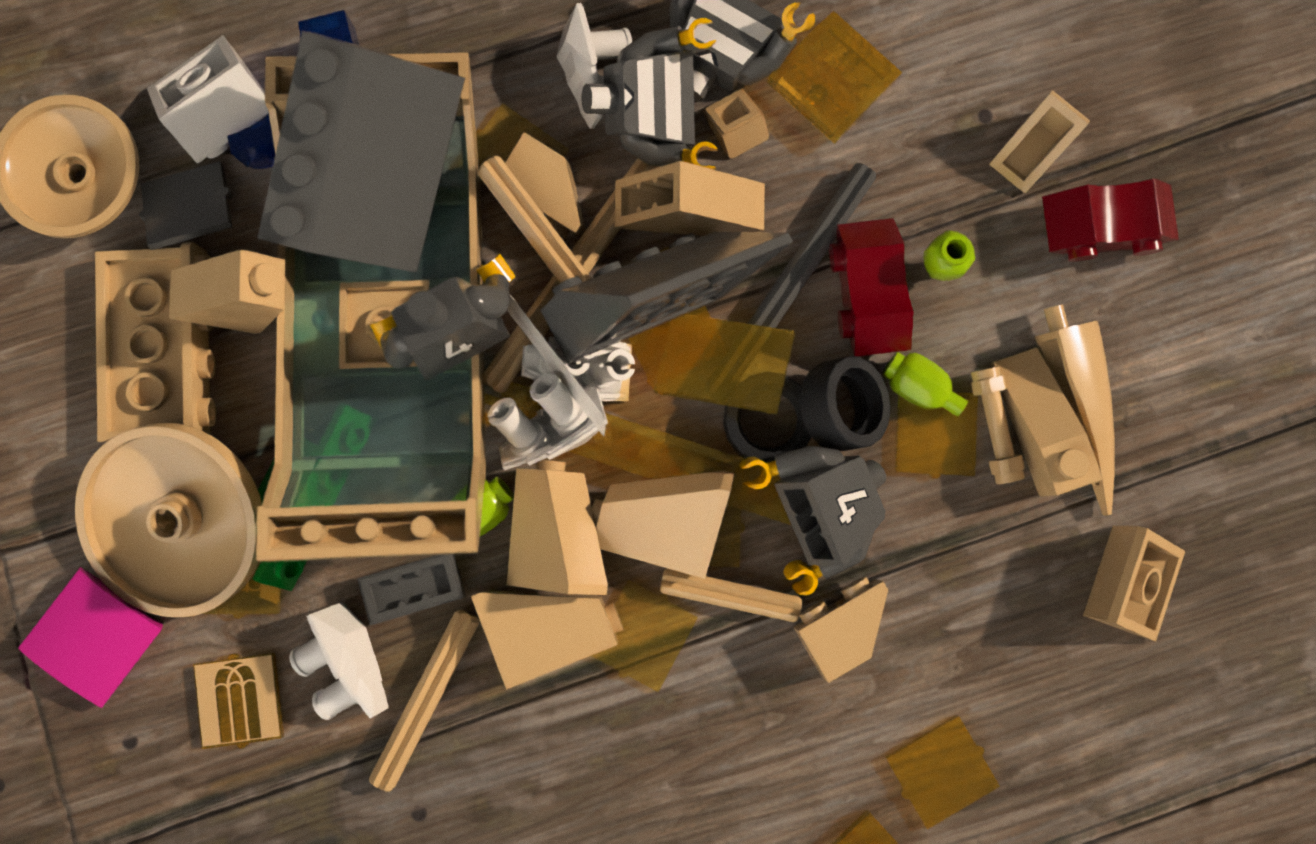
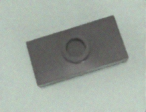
M439 554L357 578L370 625L466 597L454 554Z

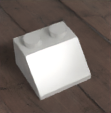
M224 35L147 88L158 119L197 164L206 157L215 158L230 146V140L244 130L253 131L259 128L269 118L268 108L265 105V91Z

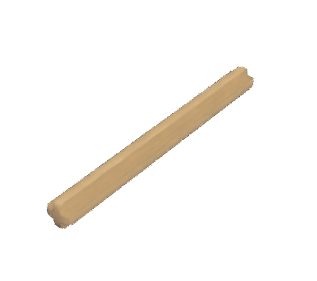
M637 158L623 178L660 166L648 165ZM615 190L571 250L588 274L620 230L615 228ZM554 275L526 313L543 337L550 328L541 309L555 296L552 290L560 284ZM519 325L483 373L484 383L499 393L506 391L521 370L523 346L532 345V342Z

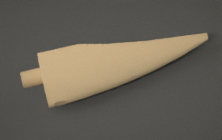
M1063 304L1044 309L1049 333L1035 336L1038 350L1087 433L1103 476V480L1092 483V487L1102 515H1111L1115 476V435L1109 376L1098 321L1069 327Z

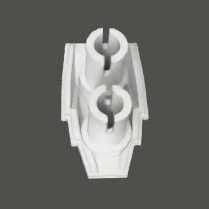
M576 3L563 28L556 57L565 72L567 84L577 100L580 113L589 129H593L603 115L587 114L584 112L581 102L582 89L585 84H604V76H600L597 71V61L618 59L620 50L632 43V37L627 28L590 32L584 7L581 3Z
M549 337L548 344L582 388L595 382L602 401L629 400L630 377L635 370L631 369V365L635 364V360L631 355V344L619 342L568 363L555 337ZM533 344L523 346L522 376L535 381L546 373L555 374Z
M546 373L537 378L530 388L531 397L542 407L532 419L529 420L511 398H503L490 408L488 421L508 440L499 447L502 468L504 470L525 463L530 466L546 458L551 460L585 444L599 432L555 374ZM594 382L583 387V389L602 412L606 425L608 423L598 387Z
M343 602L306 616L315 638L291 650L289 657L293 669L300 676L307 677L313 674L315 670L328 664L334 678L339 679L330 686L313 694L312 705L318 716L322 719L330 720L341 711L355 704H359L369 718L388 709L385 691L381 683L380 670L366 626Z

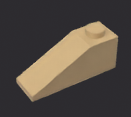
M1036 347L991 363V367L1000 366L1001 375H1004L1007 389L1001 390V394L1039 497L1057 496L1103 480L1087 433L1038 348Z

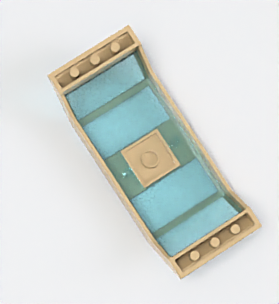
M468 53L388 54L465 77L418 271L415 273L314 254L278 244V258L285 259L284 310L277 316L275 464L262 506H257L256 561L478 553L486 474L484 351L427 381L414 360L405 368L399 369L391 366L385 359L383 350L369 325L373 321L378 322L389 317L394 308L407 302L416 292L427 291L450 278L458 277L472 285H483V280L476 271L482 265V211ZM297 56L266 57L265 105L269 112L275 154Z

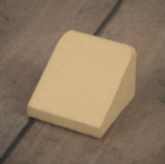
M743 88L702 110L713 133L730 159L743 154L769 138L764 114Z

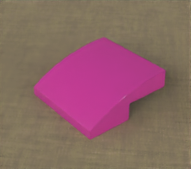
M80 567L19 645L18 649L53 678L102 708L162 630L163 623L125 602L111 591L101 579Z

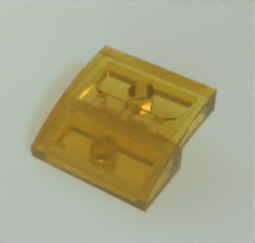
M833 11L794 48L783 64L771 73L766 82L829 140L836 144L864 116L866 111L895 84L902 72Z

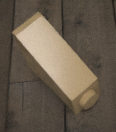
M683 161L674 162L615 180V228L675 234L694 233L699 236H705L713 232L764 231L765 183Z
M240 249L171 270L169 319L253 334L261 333L284 310L285 259Z
M550 460L537 462L536 469L516 468L507 585L564 594L607 595L608 584L585 474L566 472V462Z
M724 470L610 485L604 501L595 499L592 506L600 549L705 579L730 495L734 473Z
M486 590L471 596L506 690L617 646L619 640L616 633L624 630L614 603L605 606L602 596Z

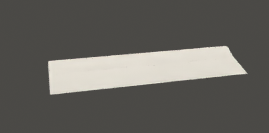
M509 293V307L507 311L604 437L605 422L602 412Z

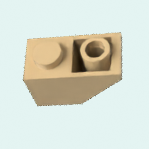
M524 132L505 164L560 236L566 238L569 231L581 237L586 229L571 165L565 157Z
M866 576L862 577L841 590L844 596L842 599L828 607L824 601H821L799 615L802 622L793 628L820 675L828 683L872 657L888 593V588L884 581L874 579L869 582Z

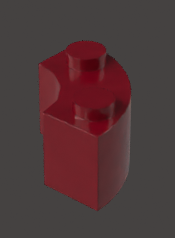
M1155 178L1120 185L1097 186L1087 184L1042 196L1049 252L1067 254L1069 262L1094 259L1101 252L1132 249L1134 256L1150 255L1163 251V243L1179 240L1171 185Z
M894 218L837 224V243L830 244L829 258L832 272H839L844 309L838 311V327L841 338L850 339L854 357L911 350L914 310L906 281L904 241Z

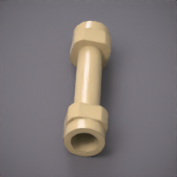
M1000 366L971 372L973 395H981L995 459L990 460L989 465L996 484L1011 483L1025 479L1022 454H1014L1000 393L1001 390L1007 389L1004 375H1001Z

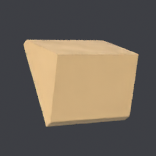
M1113 526L1083 616L1156 642L1185 551L1148 528L1140 526Z

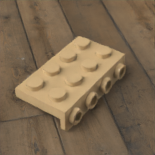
M193 242L182 243L180 248L95 252L97 442L106 443L120 433L153 423L182 424L210 435V427L214 426L216 421V406L214 400L210 398L209 379L213 378L215 374V358L213 352L209 350L208 331H211L213 326L169 319L171 270L210 259L207 251Z

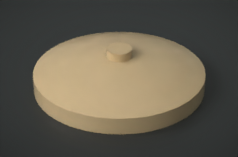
M153 423L125 431L111 438L88 461L82 472L76 492L75 521L77 533L85 556L93 570L103 583L125 602L140 610L159 616L189 617L199 615L218 607L236 595L251 579L259 564V561H256L257 506H262L261 497L250 473L243 463L228 447L213 436L182 424Z

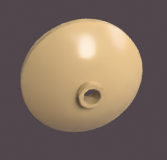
M77 95L45 97L18 111L0 132V203L8 214L24 227L54 238L86 236L110 224L130 202L139 177L138 149L126 124L101 103ZM85 169L86 175L83 180L76 182V174L80 170Z

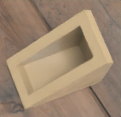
M1052 90L989 165L1023 193H1026L1082 132L1090 120Z

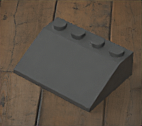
M302 31L258 239L309 253L416 273L465 77L318 33Z
M713 232L700 238H696L694 233H690L671 243L669 249L660 252L657 247H653L635 256L629 265L622 267L619 261H616L597 270L593 274L594 278L582 282L580 277L576 276L560 283L553 288L552 291L555 296L541 309V312L567 362L571 363L719 301L790 245L793 240L789 233Z

